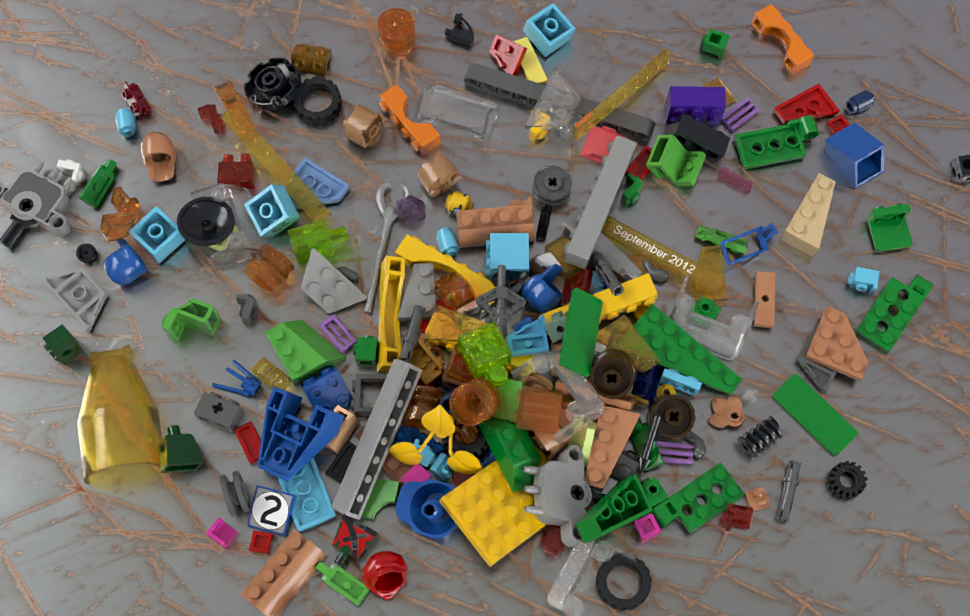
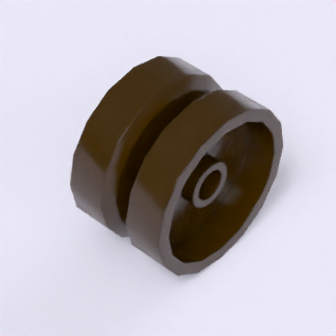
M612 348L602 351L593 360L590 373L591 386L602 397L610 399L621 398L633 386L635 376L634 361L629 354L619 349Z
M672 394L662 395L655 399L650 405L647 414L649 425H651L653 415L661 416L657 434L671 439L687 435L694 427L696 419L695 410L691 402L682 396ZM670 412L673 414L672 420H669V418L671 417L669 414Z

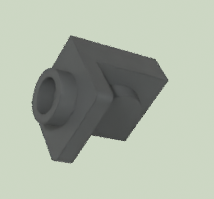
M237 294L236 300L238 304L242 305L239 316L244 324L251 325L258 306L256 299L250 294Z

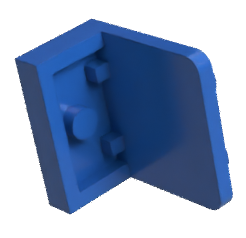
M335 366L324 367L320 370V374L308 376L300 384L313 408H315V405H319L334 411L336 406L339 405L346 409L351 406V399H354Z

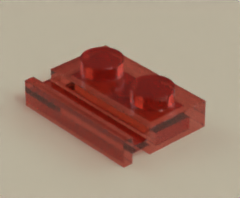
M590 268L574 274L571 279L565 278L561 296L564 304H567L568 300L571 299L572 290L575 288H579L587 293L590 292L593 276Z

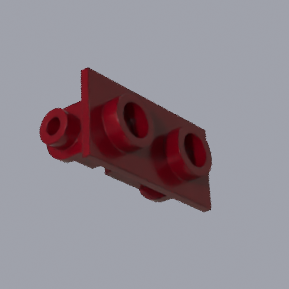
M125 81L122 96L124 100H127L131 112L135 114L137 120H140L141 114L148 115L151 113V107L146 98H143L144 95L139 86L135 83L128 85L127 81Z

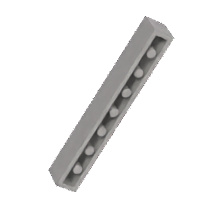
M616 135L614 142L610 141L607 148L609 154L608 156L604 155L601 162L603 168L602 170L598 169L595 176L597 182L596 184L592 183L588 194H591V196L584 201L582 208L585 210L583 213H579L576 220L578 226L577 228L573 227L569 237L572 239L571 243L567 242L563 251L566 254L564 262L586 270L635 152L637 142Z
M398 359L393 360L333 501L332 509L360 520L423 371L422 369Z

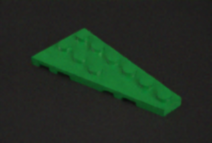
M653 304L615 347L635 357L650 361V363L664 369H674L686 377L692 376L698 382L727 395H730L743 380Z

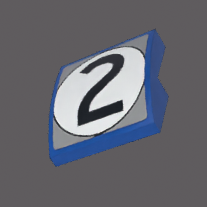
M257 485L249 513L248 527L287 537L292 520L291 513L297 496Z

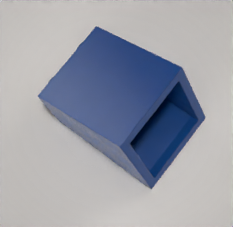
M856 123L825 139L826 154L854 189L884 172V144Z

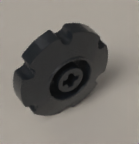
M281 57L270 58L267 63L261 62L250 71L247 76L249 81L244 84V92L251 104H255L258 109L274 110L279 104L284 106L298 93L296 87L301 84V75L295 64H290L288 59Z

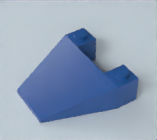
M274 386L266 405L257 467L288 482L338 435L345 416L331 409L315 405L308 422L296 416L303 397Z

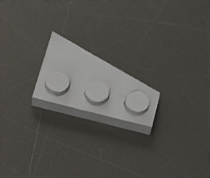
M433 263L414 264L398 320H410L414 305H421L422 308L425 307L426 311L422 320L431 319L433 313H436Z

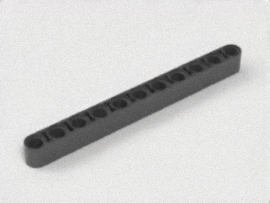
M476 63L470 64L463 80L470 87L589 125H595L600 128L606 126L616 130L618 134L643 142L650 141L655 127V122L650 118L609 105L605 106V104L602 105V103Z

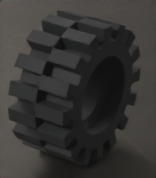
M840 462L829 472L830 475L827 477L829 481L828 487H832L830 490L832 493H837L836 497L842 496L844 500L847 498L853 499L861 494L867 486V483H865L867 477H864L866 472L865 470H860L862 468L860 465L855 466L856 462ZM848 473L853 476V487H845L841 484V474Z

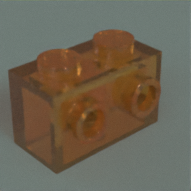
M455 272L443 275L438 281L434 282L437 287L435 293L438 298L443 300L444 304L447 307L450 306L454 311L475 300L469 285Z

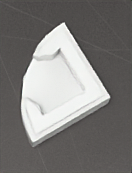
M551 252L537 256L534 260L541 267L545 266L548 268L554 264L560 265Z

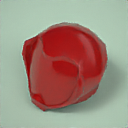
M381 551L375 553L369 558L363 568L362 581L369 590L383 597L384 600L391 599L405 582L407 564L402 555L395 552Z

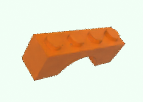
M770 4L754 13L751 24L761 36H775L785 44L787 52L783 63L793 75L810 66L814 58L812 50L807 48L802 42L801 37L793 31L790 23L785 21L778 9Z
M397 84L379 95L380 108L384 113L387 112L390 115V120L395 126L398 125L401 128L402 135L406 139H410L416 151H420L422 155H425L441 144L439 133L429 122L423 124L414 123L405 116L404 113L408 107V96Z

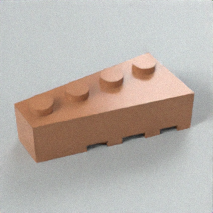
M601 405L584 479L590 487L604 490L641 414Z

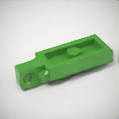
M700 225L695 237L702 241H712L714 245L722 247L720 242L732 238L734 235L716 228L711 229ZM738 238L725 243V247L730 248L734 253L745 254L749 242Z
M320 561L316 566V570L323 574L321 580L358 607L370 591L365 584L337 565L331 564L328 567Z

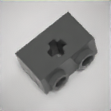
M204 392L194 411L195 416L200 420L233 433L243 413L239 406L240 404L232 399L228 401L221 399L222 396L217 393L211 392V394Z

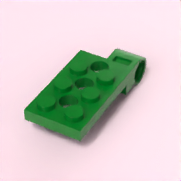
M808 115L800 119L790 120L786 125L735 134L734 141L743 169L746 170L805 158L807 154L802 141L817 137L819 130L814 116ZM794 139L796 141V144L791 145L787 142V140ZM770 143H777L779 145V148H772L770 146ZM759 146L761 151L755 152L752 147Z
M918 274L909 286L891 277L858 326L856 333L889 353L934 284ZM898 292H906L908 299L901 300L898 297ZM888 307H895L898 314L895 316L890 315ZM878 322H885L888 327L887 330H879Z
M720 462L657 505L649 514H653L661 529L678 518L691 534L742 498L745 493ZM712 486H719L722 491L721 494L714 493ZM697 496H703L706 499V505L699 504ZM683 506L690 508V516L683 514Z

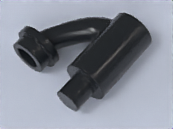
M456 13L453 23L456 26L461 24L465 31L453 28V30L446 28L445 35L449 36L450 40L471 46L474 40L473 29L463 18V13Z

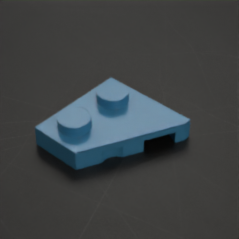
M544 315L539 316L537 320L524 325L519 331H515L507 336L509 357L549 353Z

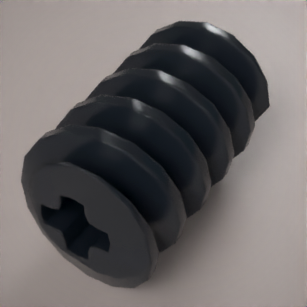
M769 416L768 419L762 421V424L759 423L756 425V428H751L749 432H745L743 437H738V443L747 454L751 453L757 456L756 449L763 452V444L769 448V440L776 443L775 436L782 439L783 435L778 422L772 416Z

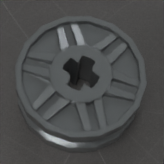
M549 165L539 169L534 176L532 188L535 199L542 205L546 204L552 207L562 205L570 197L571 176L560 166Z
M238 470L233 471L232 482L229 481L226 474L220 476L223 496L232 517L238 514L237 505H240L245 513L250 511L245 485Z

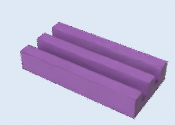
M747 97L724 114L721 122L733 132L759 113L760 109L758 107L755 108V104L751 103ZM745 105L747 106V107H745L743 110H741L740 112H738L736 115H734L732 118H730V119L727 121V119H728L729 117H731L733 114H735L737 111H739V110H740L741 108H743ZM751 110V112H750L749 114H747L745 117H743L741 120H739V121H738L737 123H735L733 126L731 125V123H733L735 120H737L739 117H741V116H742L743 114H745L747 111Z
M334 314L319 325V328L341 354H346V351L352 349L354 343L357 344V340ZM331 321H334L338 325V327L350 339V343H348L344 339V337L332 325ZM326 325H328V327L334 332V334L339 338V340L345 345L344 348L326 329Z
M656 441L657 446L661 448L688 450V452L659 449L660 453L664 455L688 457V460L662 457L664 463L693 465L694 445Z

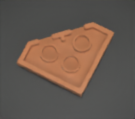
M826 306L805 358L857 381H861L868 365V360L846 314Z

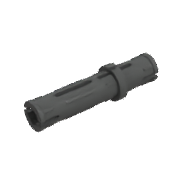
M596 252L592 254L591 261L596 267V272L602 276L613 295H621L624 288L612 272L610 263L605 261L601 253Z
M414 305L406 335L402 339L403 345L398 359L407 363L411 362L413 350L417 347V336L426 311L425 307L422 308L421 305Z
M797 461L788 462L787 474L783 478L784 487L776 517L777 520L782 522L784 520L789 522L796 486H799L798 477L802 464Z

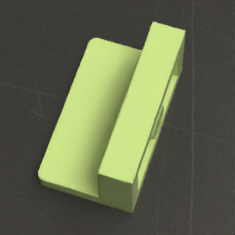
M574 418L570 432L571 440L568 442V447L576 445L581 448L584 466L587 467L597 423Z

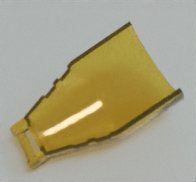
M125 345L123 348L104 352H90L91 368L77 420L84 483L91 484L90 475L114 466L152 464L160 467L159 443L163 439L160 413L133 362L131 346Z

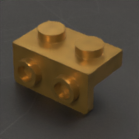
M304 43L296 44L291 53V64L294 63L298 71L325 75L327 73V63L331 57V49L323 46H308Z
M419 339L417 340V347L413 350L410 364L423 370L420 379L428 387L446 373L444 369L445 363L440 356H434L432 353L433 349L427 341L423 343Z

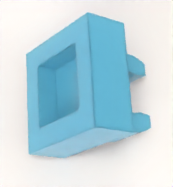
M440 453L430 470L440 481L446 482L448 478H452L451 473L453 469L447 464L449 457L446 454Z

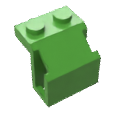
M658 135L646 166L658 179L665 177L677 186H694L706 155L703 151L688 152L674 135Z
M192 298L188 300V303L178 308H172L168 315L163 317L162 329L168 338L174 342L178 341L185 326L213 336L221 321L215 307ZM209 319L215 321L212 327L208 322Z

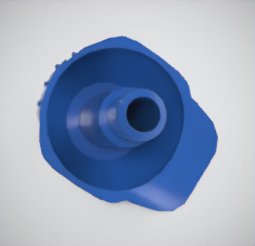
M428 479L424 482H407L401 487L395 508L396 515L402 521L411 525L412 529L417 533L433 538H444L456 529L457 524L443 508L439 500L456 487L433 479Z

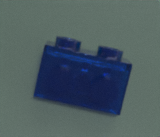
M655 359L641 360L631 392L632 395L649 401L648 405H651L654 401L663 369L656 366L657 361Z

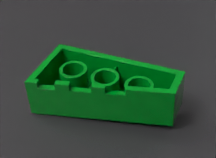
M635 473L620 480L576 523L584 544L653 511L637 474Z

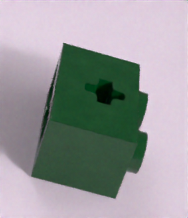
M63 324L42 337L46 343L44 345L46 351L52 355L55 361L60 360L64 365L84 352L74 336Z

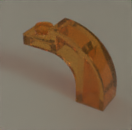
M227 80L212 87L220 104L228 114L240 140L242 141L258 133L232 82Z
M114 187L111 203L117 210V213L102 216L99 230L108 242L129 236L128 231L137 224L140 212L139 202L136 197L129 198L122 187Z

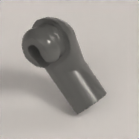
M651 260L643 263L646 273L650 274L652 280L659 282L668 280V271L654 268Z

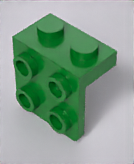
M898 203L885 208L878 206L871 211L867 217V222L877 252L912 246V238L905 219L911 212L909 204L902 205Z

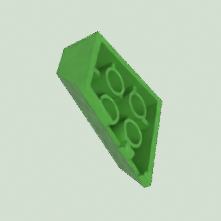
M303 320L282 322L265 331L268 340L295 387L303 383L306 377L320 374V370L324 367H332L346 359L343 354Z

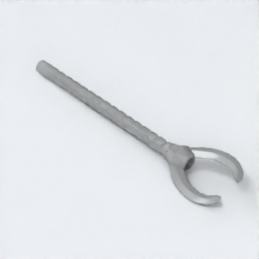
M387 181L377 190L376 200L384 218V226L364 310L368 314L372 313L381 273V263L384 260L391 224L397 216L406 210L411 202L412 193L406 184H403V189L405 190L404 200L396 209L391 206L386 207L384 202V191L391 183Z

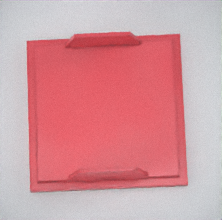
M592 125L580 156L601 163L604 155L608 156L609 154L607 148L610 141L614 142L616 135L624 138L626 136L620 135L616 130L606 126L600 128Z

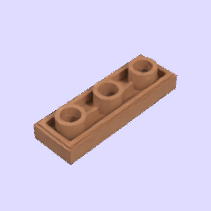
M756 271L754 327H774L776 273Z

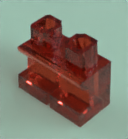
M231 154L223 155L222 162H219L217 176L220 190H237V186L239 190L255 189V168L250 154L240 155V162H234V156Z

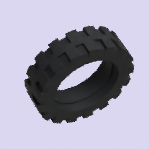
M312 77V79H305L303 83L297 86L298 93L293 98V105L297 116L301 117L303 122H309L310 125H323L325 122L326 124L331 122V119H335L337 113H340L342 106L341 94L338 86L334 85L332 80H326L325 77ZM315 90L328 92L332 97L330 106L320 112L309 111L303 106L304 97Z
M627 553L613 555L604 561L596 575L598 595L601 596L605 604H608L613 609H620V611L632 610L640 606L651 591L652 578L650 577V571L645 566V563L634 555L631 556ZM618 565L632 567L640 577V589L630 599L615 597L607 587L608 573Z

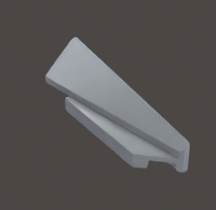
M575 211L562 225L572 231L573 227L577 228L576 220L580 211ZM600 234L592 254L596 252L601 253L605 261L610 263L611 269L627 281L639 277L642 272L605 235Z

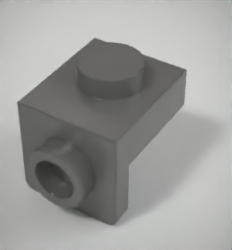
M623 450L611 475L620 480L633 475L639 465V455L632 450Z

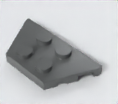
M814 327L797 362L821 392L826 394L837 371L805 358L817 327Z

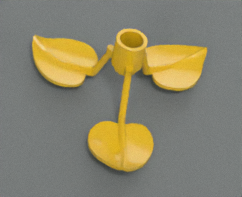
M438 405L422 417L421 422L423 426L431 431V433L420 448L416 449L409 442H399L389 449L391 455L400 462L407 465H417L422 461L420 452H422L434 434L440 438L449 436V455L451 457L447 459V464L453 470L462 474H475L483 469L479 460L473 454L467 451L453 452L454 418L441 405Z

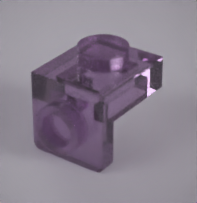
M410 195L396 201L399 218L402 219L407 216H412L418 220L426 218V206L422 200Z

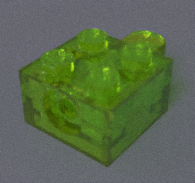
M324 219L287 230L298 265H307L310 251L313 247L327 259L334 254L333 246L345 243L350 239L345 226L328 230Z
M493 321L458 335L457 348L474 379L486 375L492 386H504L508 379V372L505 367L511 364L512 352L496 323Z

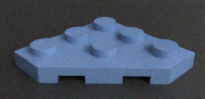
M305 157L282 185L285 187L296 210L340 202L350 189L349 184Z

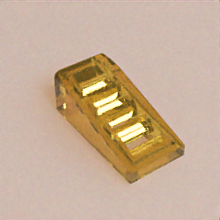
M264 357L250 370L253 375L271 390H273L274 383L279 377L282 379L275 387L284 390L292 382L289 376ZM263 364L266 365L260 373L257 372ZM269 368L271 369L265 377L262 376ZM274 373H276L277 375L271 381H269L268 379Z

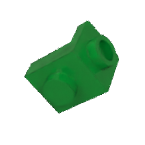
M631 173L627 175L625 181L630 187L622 193L621 202L625 206L630 202L634 203L639 198L643 187L641 179Z

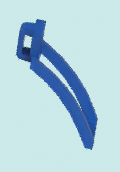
M770 223L764 228L759 226L721 241L723 255L728 266L769 250L767 240L778 233L775 225ZM756 232L761 249L730 261L725 243Z

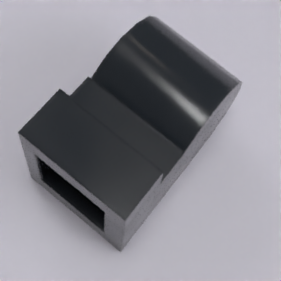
M970 155L958 156L951 161L952 168H955L957 182L959 184L970 183Z

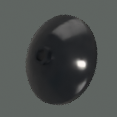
M200 197L191 200L182 207L177 216V227L180 235L189 243L198 246H211L224 241L232 233L235 226V216L232 208L225 201L215 197Z

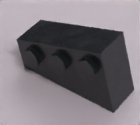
M684 113L667 126L664 134L674 135L687 150L693 152L703 151L706 155L705 159L717 162L725 156L730 137L726 136L723 132L717 131L706 123H701Z

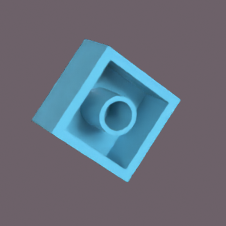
M552 3L526 21L523 32L546 57L569 42L576 28L557 6Z
M271 184L244 204L260 237H274L300 218L291 198L282 185Z
M157 206L128 231L133 240L158 264L185 241L178 231L177 224Z

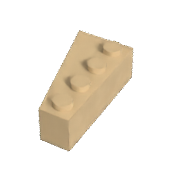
M821 173L817 175L780 240L813 258L815 257L820 248L836 181Z

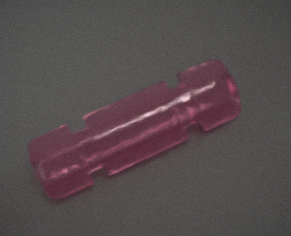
M722 167L719 171V177L722 179L726 178L728 182L739 188L743 187L742 190L749 192L752 189L753 182L745 181L744 177L735 172H729V169Z

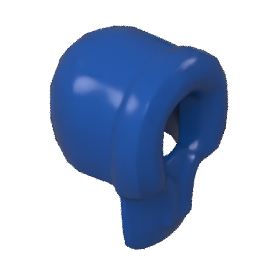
M115 235L114 237L119 243L120 248L105 259L104 269L111 281L119 285H127L140 275H144L147 272V267L129 243L120 236Z
M558 264L549 266L542 274H535L522 288V297L540 314L557 309L563 302V294L552 283L563 270Z

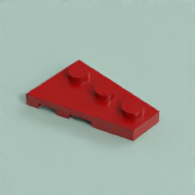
M819 83L776 106L773 110L783 124H788L790 120L800 119L808 115H812L814 118L836 115L840 112Z

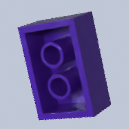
M670 86L665 102L666 123H672L684 113L701 123L708 125L720 124L726 109L725 87Z

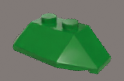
M494 417L479 420L477 424L512 492H518L523 490L524 486L532 485L534 475L524 472L523 467H538L541 456L524 424Z

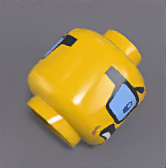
M459 191L449 194L445 208H448L449 214L457 216L456 211L472 210L474 207V203L471 202V196Z

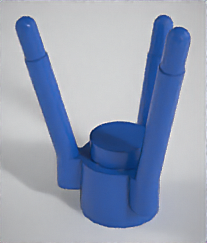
M233 360L232 363L247 377H243L228 367L226 371L243 381L241 384L243 390L212 383L213 387L242 394L246 397L250 395L255 396L262 384L258 378L254 377L236 360Z

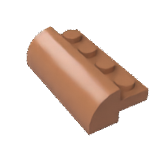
M532 204L456 211L460 248L486 246V240H490V233H529V242L535 241Z
M294 529L240 595L264 615L280 616L315 573L319 562L323 563L327 555Z

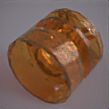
M391 8L384 11L377 21L379 43L382 50L392 56L408 54L416 43L414 18L408 11L401 8Z
M264 243L260 247L261 251H257L255 254L259 261L251 259L243 268V271L260 288L275 294L282 285L279 277L287 279L288 273H291L295 267L282 252Z
M483 378L471 380L457 387L452 392L449 400L450 411L453 417L459 423L466 426H476L493 417L501 404L500 393L497 387L491 381Z
M417 385L401 420V424L410 428L416 427L427 430L421 422L422 417L440 405V400L445 395V392L435 387Z

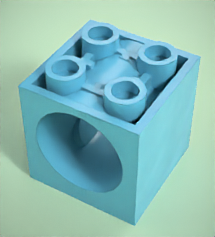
M490 233V240H486V276H490V281L495 273L498 272V265H505L506 271H510L505 279V283H510V278L518 280L524 271L529 275V233Z

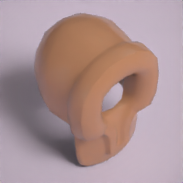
M162 132L148 133L142 139L140 149L149 178L154 182L170 180L174 176V164L176 162V151L172 141ZM164 153L166 154V159L162 162H155L152 155Z

